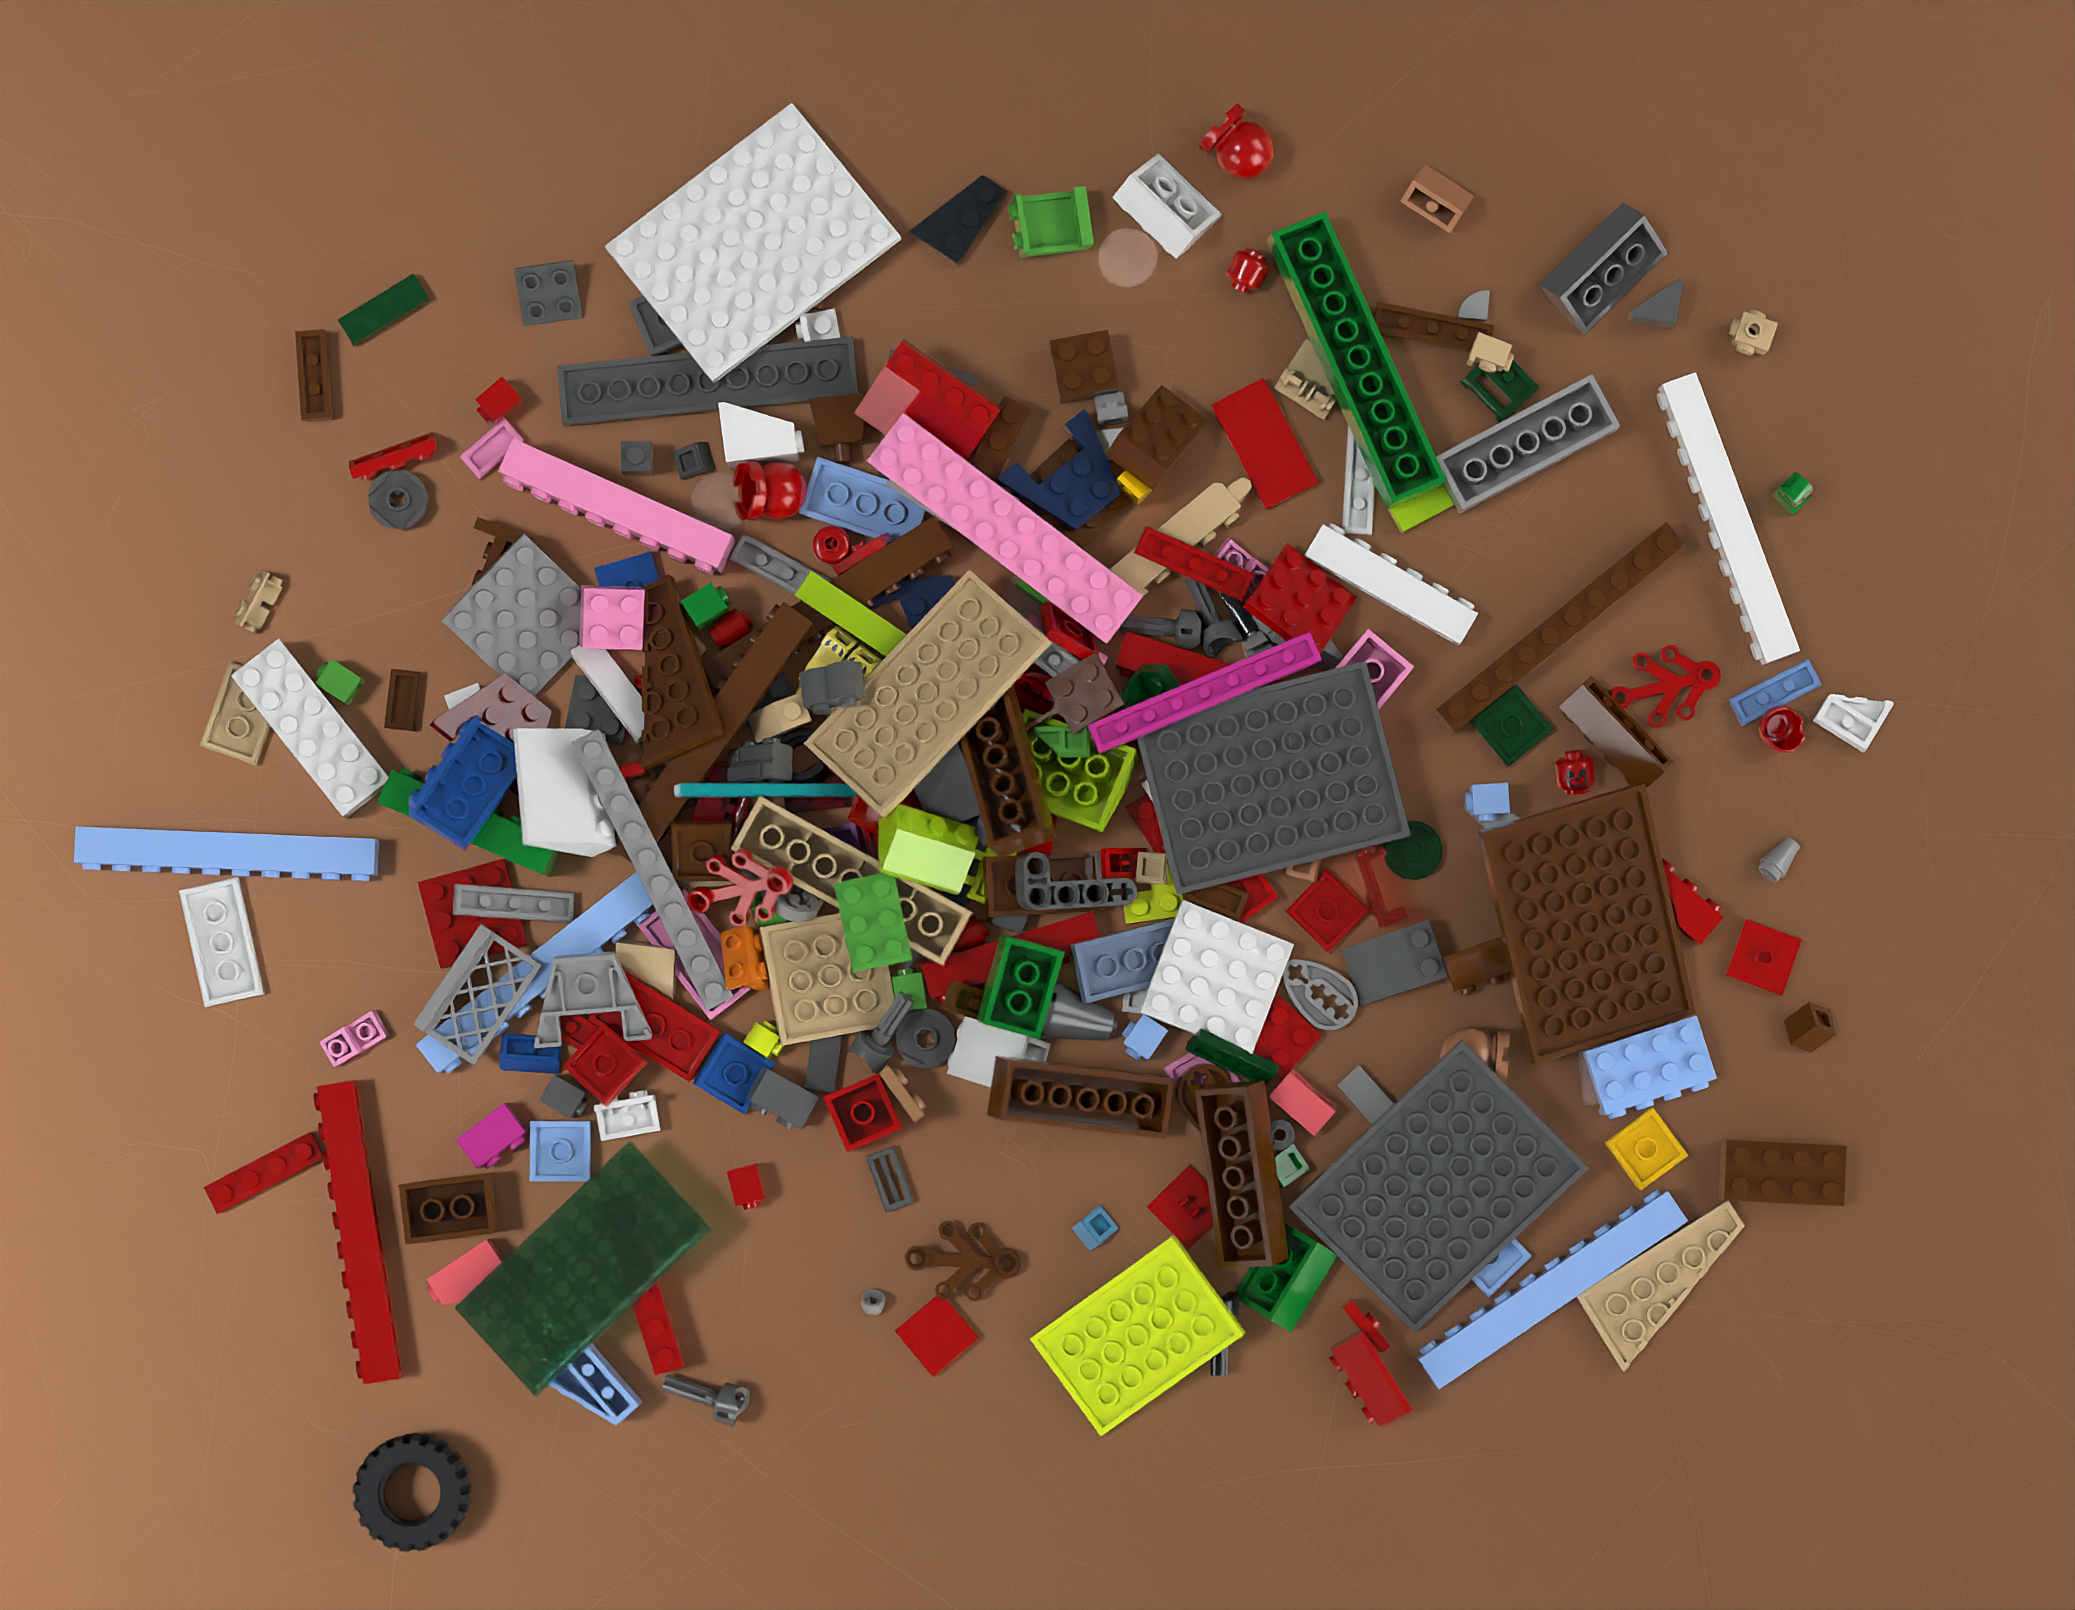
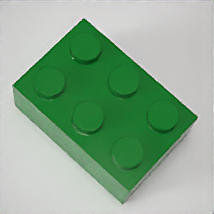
M1001 933L977 1021L984 1025L1040 1039L1064 952L1057 948Z

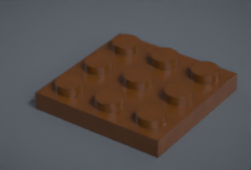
M1069 438L1030 477L1039 485L1082 450ZM1120 490L1121 494L1118 498L1074 532L1043 513V510L1036 505L1019 498L1015 492L1010 493L1081 549L1086 547L1132 502Z

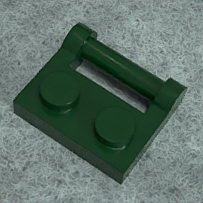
M1514 360L1509 371L1502 369V371L1496 370L1495 373L1482 370L1478 367L1479 364H1477L1459 382L1465 389L1468 387L1496 416L1495 420L1498 423L1508 419L1539 388ZM1481 374L1511 402L1506 408L1477 380Z

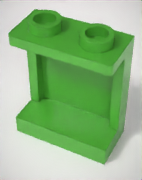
M1086 186L1074 187L1071 191L1031 196L1015 194L1011 200L1012 203L1008 204L1010 221H1015L1016 232L1012 234L1013 246L1015 250H1019L1020 258L1090 250L1094 245Z

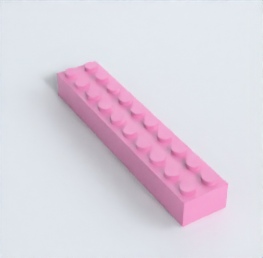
M904 413L867 460L870 465L1106 644L1143 597L1138 591Z

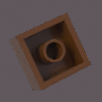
M1108 330L1049 340V349L1060 404L1094 398L1097 395L1118 393L1119 385Z

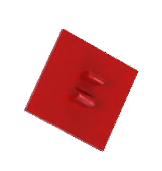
M1190 1165L1147 1206L1188 1250L1213 1226L1208 1183Z

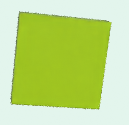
M1442 485L1437 490L1389 509V512L1402 534L1452 507L1454 503L1444 485Z

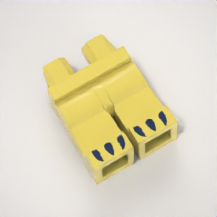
M835 626L825 636L821 646L805 670L824 667L835 662L845 661V659L854 660L862 663L863 679H865L882 660L861 644L850 654L857 641L838 626ZM836 638H839V639L843 640L846 645H844L842 642H840V641H839L838 639H836ZM861 657L866 658V659L869 661V663L866 662V661H865L864 659H862ZM801 684L798 686L797 694L801 692ZM839 705L831 708V712L824 715L829 717Z

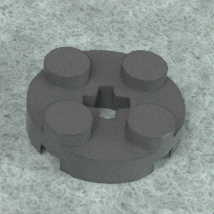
M403 470L385 472L374 480L369 489L368 502L370 512L386 528L399 531L406 530L419 523L427 511L429 496L427 495L426 487L411 472ZM394 493L396 495L405 494L403 499L405 504L402 507L399 505L395 508L392 507L393 499L391 496Z
M932 1009L916 1010L905 1016L897 1028V1049L902 1058L910 1065L922 1069L934 1068L945 1062L953 1052L955 1046L954 1029L948 1018L942 1013ZM927 1030L931 1031V1038L934 1039V1043L921 1047L919 1045L921 1040L917 1038L919 1032L924 1034Z

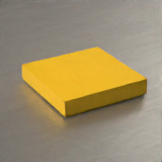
M1653 1107L1649 1108L1604 1142L1639 1191H1642L1688 1156L1687 1152Z

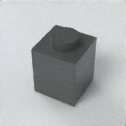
M651 441L621 442V472L624 476L654 475L653 445Z
M555 1074L539 1100L570 1119L574 1118L575 1114L581 1116L589 1100L585 1099L588 1092Z

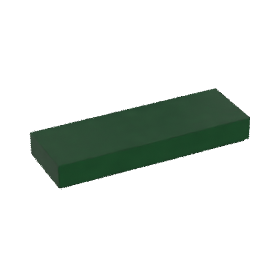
M413 273L339 318L338 322L353 346H356L430 299Z
M1201 1028L1187 1042L1185 1049L1187 1052L1249 1081L1264 1080L1265 1085L1277 1075L1279 1065L1254 1053L1251 1054L1247 1050Z

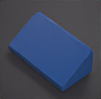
M503 1033L499 1055L500 1069L504 1071L559 1074L562 1046L535 1048L536 1036Z

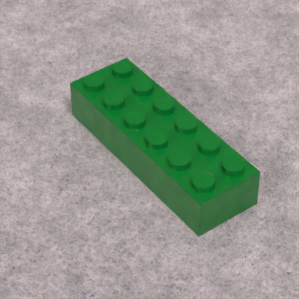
M402 767L400 772L391 770L377 803L409 816L410 804H408V800L416 788L421 790L424 786V783L420 782L422 776ZM495 809L471 844L549 877L560 851L523 844L521 819L511 815L510 820L502 818L504 812Z

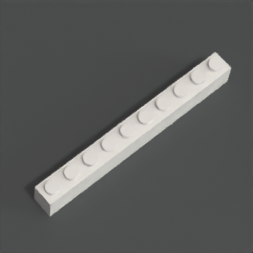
M1696 372L1662 384L1658 388L1660 393L1657 394L1659 406L1662 411L1666 410L1670 419V421H1667L1669 433L1672 438L1677 437L1680 449H1677L1680 462L1683 466L1687 465L1691 476L1688 477L1690 489L1693 494L1697 493L1701 502L1698 505L1699 513L1704 522L1708 520L1712 531L1708 533L1712 547L1714 549L1718 548L1722 558V560H1719L1720 569L1724 577L1729 576L1732 588H1729L1730 595L1734 604H1739L1743 615L1740 616V622L1745 633L1750 632L1753 640L1750 648L1755 660H1760L1761 664L1765 665L1799 652L1798 643Z

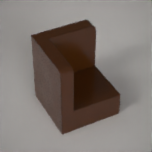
M1811 1002L1805 1004L1784 1021L1790 1045L1808 1052H1813L1836 1035L1830 1010Z

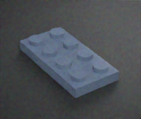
M1175 918L1070 944L1082 1003H1089L1148 988Z

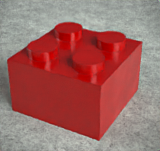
M879 1073L823 1097L846 1152L903 1128Z

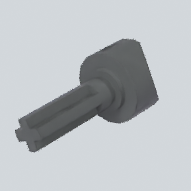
M1190 578L1186 579L1185 582L1207 627L1200 635V642L1206 656L1217 658L1221 650L1233 641L1244 642L1234 620L1222 621L1208 587Z
M1181 609L1177 621L1166 618L1128 615L1120 626V632L1126 633L1128 631L1135 634L1175 636L1178 648L1192 650L1200 644V635L1204 631V622L1198 611Z
M900 991L875 1030L860 1031L848 1049V1052L860 1056L869 1065L873 1073L881 1072L894 1054V1049L888 1041L915 1002L910 994Z
M667 1374L662 1386V1390L714 1407V1420L732 1427L735 1426L737 1415L747 1409L750 1399V1390L730 1382H726L722 1389L718 1391Z

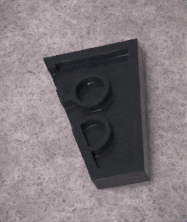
M982 175L912 228L909 234L958 266L1006 196L1007 191Z

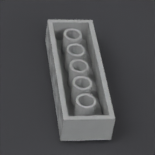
M1593 374L1447 450L1436 456L1447 480L1444 486L1459 514L1616 432L1620 428V424Z

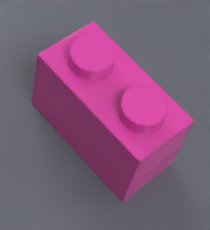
M503 1103L458 1137L456 1141L477 1169L483 1166L489 1169L501 1160L498 1154L506 1148L513 1151L526 1140L523 1136L528 1131L508 1104Z

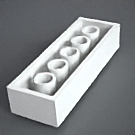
M277 639L231 675L344 818L349 817L383 790L389 777L388 774L281 640Z

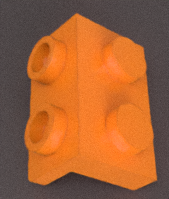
M744 925L721 932L726 988L733 990L746 986L761 992L769 990V975L760 931Z

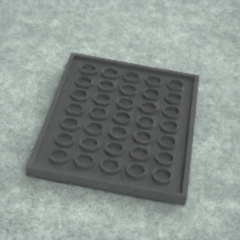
M1366 661L1253 689L1137 738L1176 895L1411 836Z
M1461 1039L1299 1193L1288 1206L1376 1295L1416 1332L1586 1172L1589 1167Z

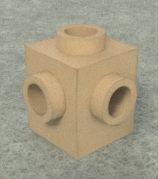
M1749 310L1748 313L1744 311L1739 319L1734 317L1728 333L1733 336L1730 344L1737 346L1736 350L1743 354L1753 355L1755 352L1764 356L1769 351L1778 323L1765 319L1766 315L1762 312Z

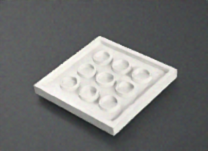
M1182 900L1139 1013L1192 1034H1196L1201 1028L1252 1054L1294 944Z

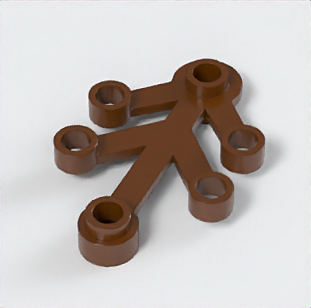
M945 1221L939 1225L938 1235L942 1239L948 1240L961 1255L928 1253L921 1246H913L906 1251L904 1262L913 1271H919L926 1265L961 1267L948 1280L936 1285L935 1294L941 1300L950 1298L953 1295L954 1289L977 1268L990 1269L977 1283H971L965 1288L966 1298L969 1301H978L982 1298L984 1291L999 1277L1007 1279L1018 1273L1021 1266L1020 1257L1012 1249H1001L986 1233V1228L983 1224L974 1223L968 1228V1237L972 1241H979L990 1255L978 1256L957 1232L955 1224L951 1221ZM944 1225L951 1226L953 1231L950 1236H945L942 1233ZM973 1227L981 1228V1237L977 1238L972 1235ZM913 1253L921 1256L920 1264H913L910 1257ZM1002 1258H1007L1010 1261L1009 1269H1003L1000 1266ZM941 1285L949 1287L950 1292L947 1296H942L939 1293ZM974 1286L979 1289L978 1297L973 1298L969 1295L970 1287Z

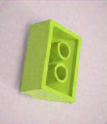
M898 804L885 819L883 817L879 819V872L957 895L960 893L975 855V827Z

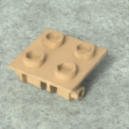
M1305 339L1274 389L1324 420L1337 401V398L1311 341Z

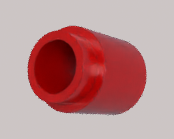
M735 608L713 622L714 626L707 630L721 650L751 632L749 628L754 624L745 610L739 613Z
M976 915L970 917L952 952L957 950L962 952L986 943L984 937L989 935L983 918L977 920Z

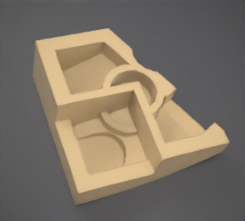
M623 939L616 942V956L623 970L674 1001L677 978L675 975L676 949L674 947L650 945L648 942Z

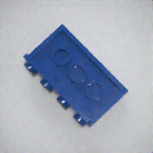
M475 715L471 721L467 719L458 732L460 737L455 744L450 742L442 753L441 757L443 760L438 767L433 765L425 777L427 782L421 790L416 788L408 800V804H410L409 817L464 851L517 780L515 744L482 724V717Z

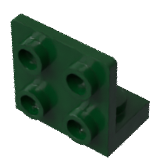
M1142 664L1119 692L1124 705L1114 710V712H1120L1181 685L1167 664ZM1134 739L1135 743L1139 747L1137 739Z

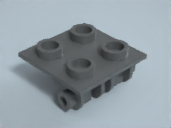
M573 260L514 268L524 326L583 317L576 281V268Z

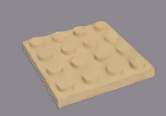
M840 913L816 917L806 922L793 921L759 928L781 1046L871 1030L877 1027L895 1000L889 966L852 972Z

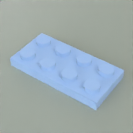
M817 457L807 487V498L799 514L873 539L889 532L895 541L920 525L926 510L887 486V479Z

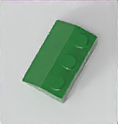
M1284 1223L1289 1258L1273 1266L1250 1267L1235 1292H1240V1301L1292 1332L1337 1255Z

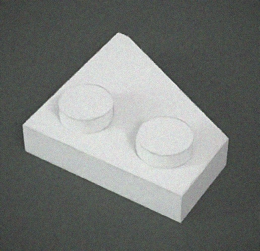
M1829 694L1813 721L1861 752L1867 750L1894 703L1888 700L1880 702L1867 700V698L1862 697L1847 698L1844 695Z

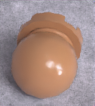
M1466 1027L1457 1029L1446 1038L1440 1052L1441 1058L1462 1039L1505 1083L1507 1082L1508 1061H1502V1059L1507 1057L1508 1047L1510 1046V1030L1498 1029L1497 1036L1494 1035L1492 1037L1485 1030Z

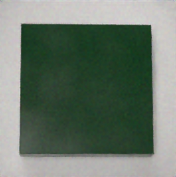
M1517 684L1469 721L1506 767H1509L1554 730Z

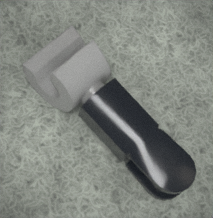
M1221 593L1222 602L1230 613L1231 619L1236 622L1242 638L1246 637L1243 639L1244 642H1241L1246 658L1272 648L1261 630L1256 632L1258 626L1253 620L1252 614L1243 608L1244 600L1239 601Z

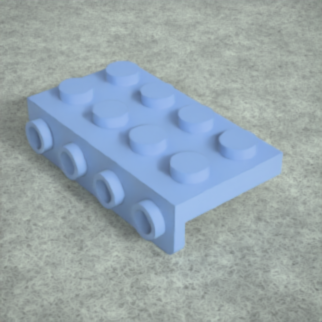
M1697 1015L1583 1052L1600 1104V1109H1598L1599 1115L1608 1114L1609 1119L1625 1115V1108L1636 1106L1637 1110L1654 1105L1653 1099L1662 1096L1664 1101L1682 1096L1680 1090L1691 1087L1692 1092L1709 1087L1708 1081L1717 1079Z

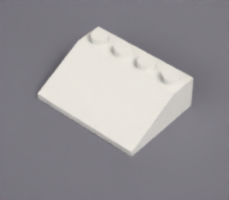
M517 728L513 730L523 844L594 857L616 847L614 826L572 744V741L593 731L586 729ZM601 733L606 742L605 733Z

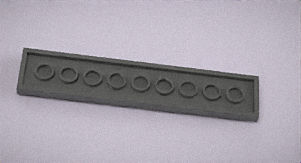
M853 336L811 340V342L807 343L801 341L764 345L714 384L689 353L557 366L563 426L719 411L718 403L721 402L742 408L809 402V398L858 393Z

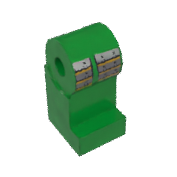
M1794 472L1771 496L1792 516L1812 497L1810 494L1814 489L1802 475Z

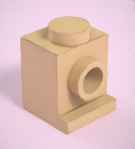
M1479 332L1475 338L1466 365L1472 366L1474 362L1479 363L1478 367L1487 372L1495 373L1496 370L1502 371V369L1509 371L1514 358V354L1510 353L1512 345Z

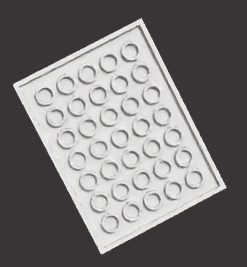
M791 103L605 245V248L714 384L799 319V316L808 312L899 242L901 236L793 103Z

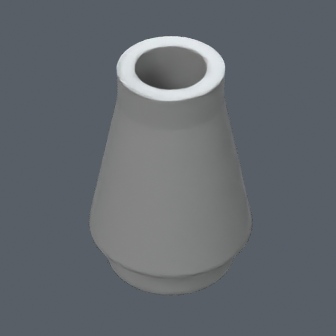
M1785 837L1780 844L1760 859L1759 871L1766 878L1777 882L1779 878H1784L1800 846L1793 839Z

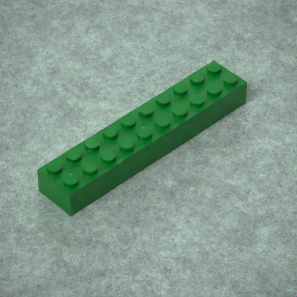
M1326 211L1271 233L1267 240L1268 247L1386 510L1441 488L1447 480Z

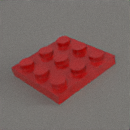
M1287 543L1280 550L1243 608L1285 641L1310 632L1317 650L1321 654L1357 597Z
M505 859L417 882L440 969L453 966L480 924L516 948L528 945L522 920L453 915L455 884L513 888ZM494 941L488 949V956L505 952L504 947Z

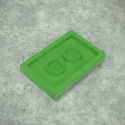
M880 873L834 883L853 973L912 960L895 876Z

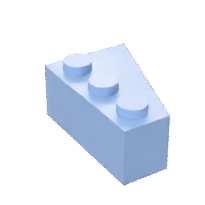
M585 1334L575 1340L534 1376L538 1380L544 1381L559 1390L565 1396H569L581 1403L584 1407L614 1425L619 1424L643 1403Z

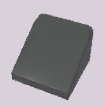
M695 442L672 452L681 480L715 470V464L707 442Z

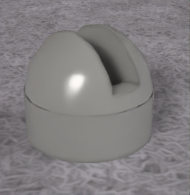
M869 1289L863 1292L861 1295L862 1310L868 1315L880 1314L885 1306V1295L876 1289Z

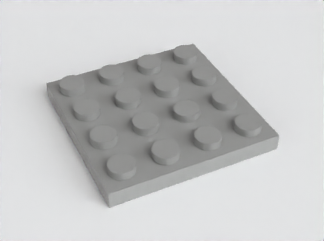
M523 533L445 614L441 621L497 674L502 676L506 673L530 694L535 696L572 657L570 650L579 646L581 588Z

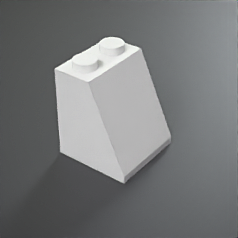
M726 402L718 403L725 459L729 470L736 469L739 463L747 461L758 462L760 466L774 461L784 463L800 461L799 453L805 452L801 430L796 431L794 423Z
M965 1016L963 1023L960 1024L957 1030L958 1040L954 1051L948 1059L949 1068L947 1074L991 1087L995 1056L1046 1061L1051 1044L1033 1037L984 1025L976 1019Z

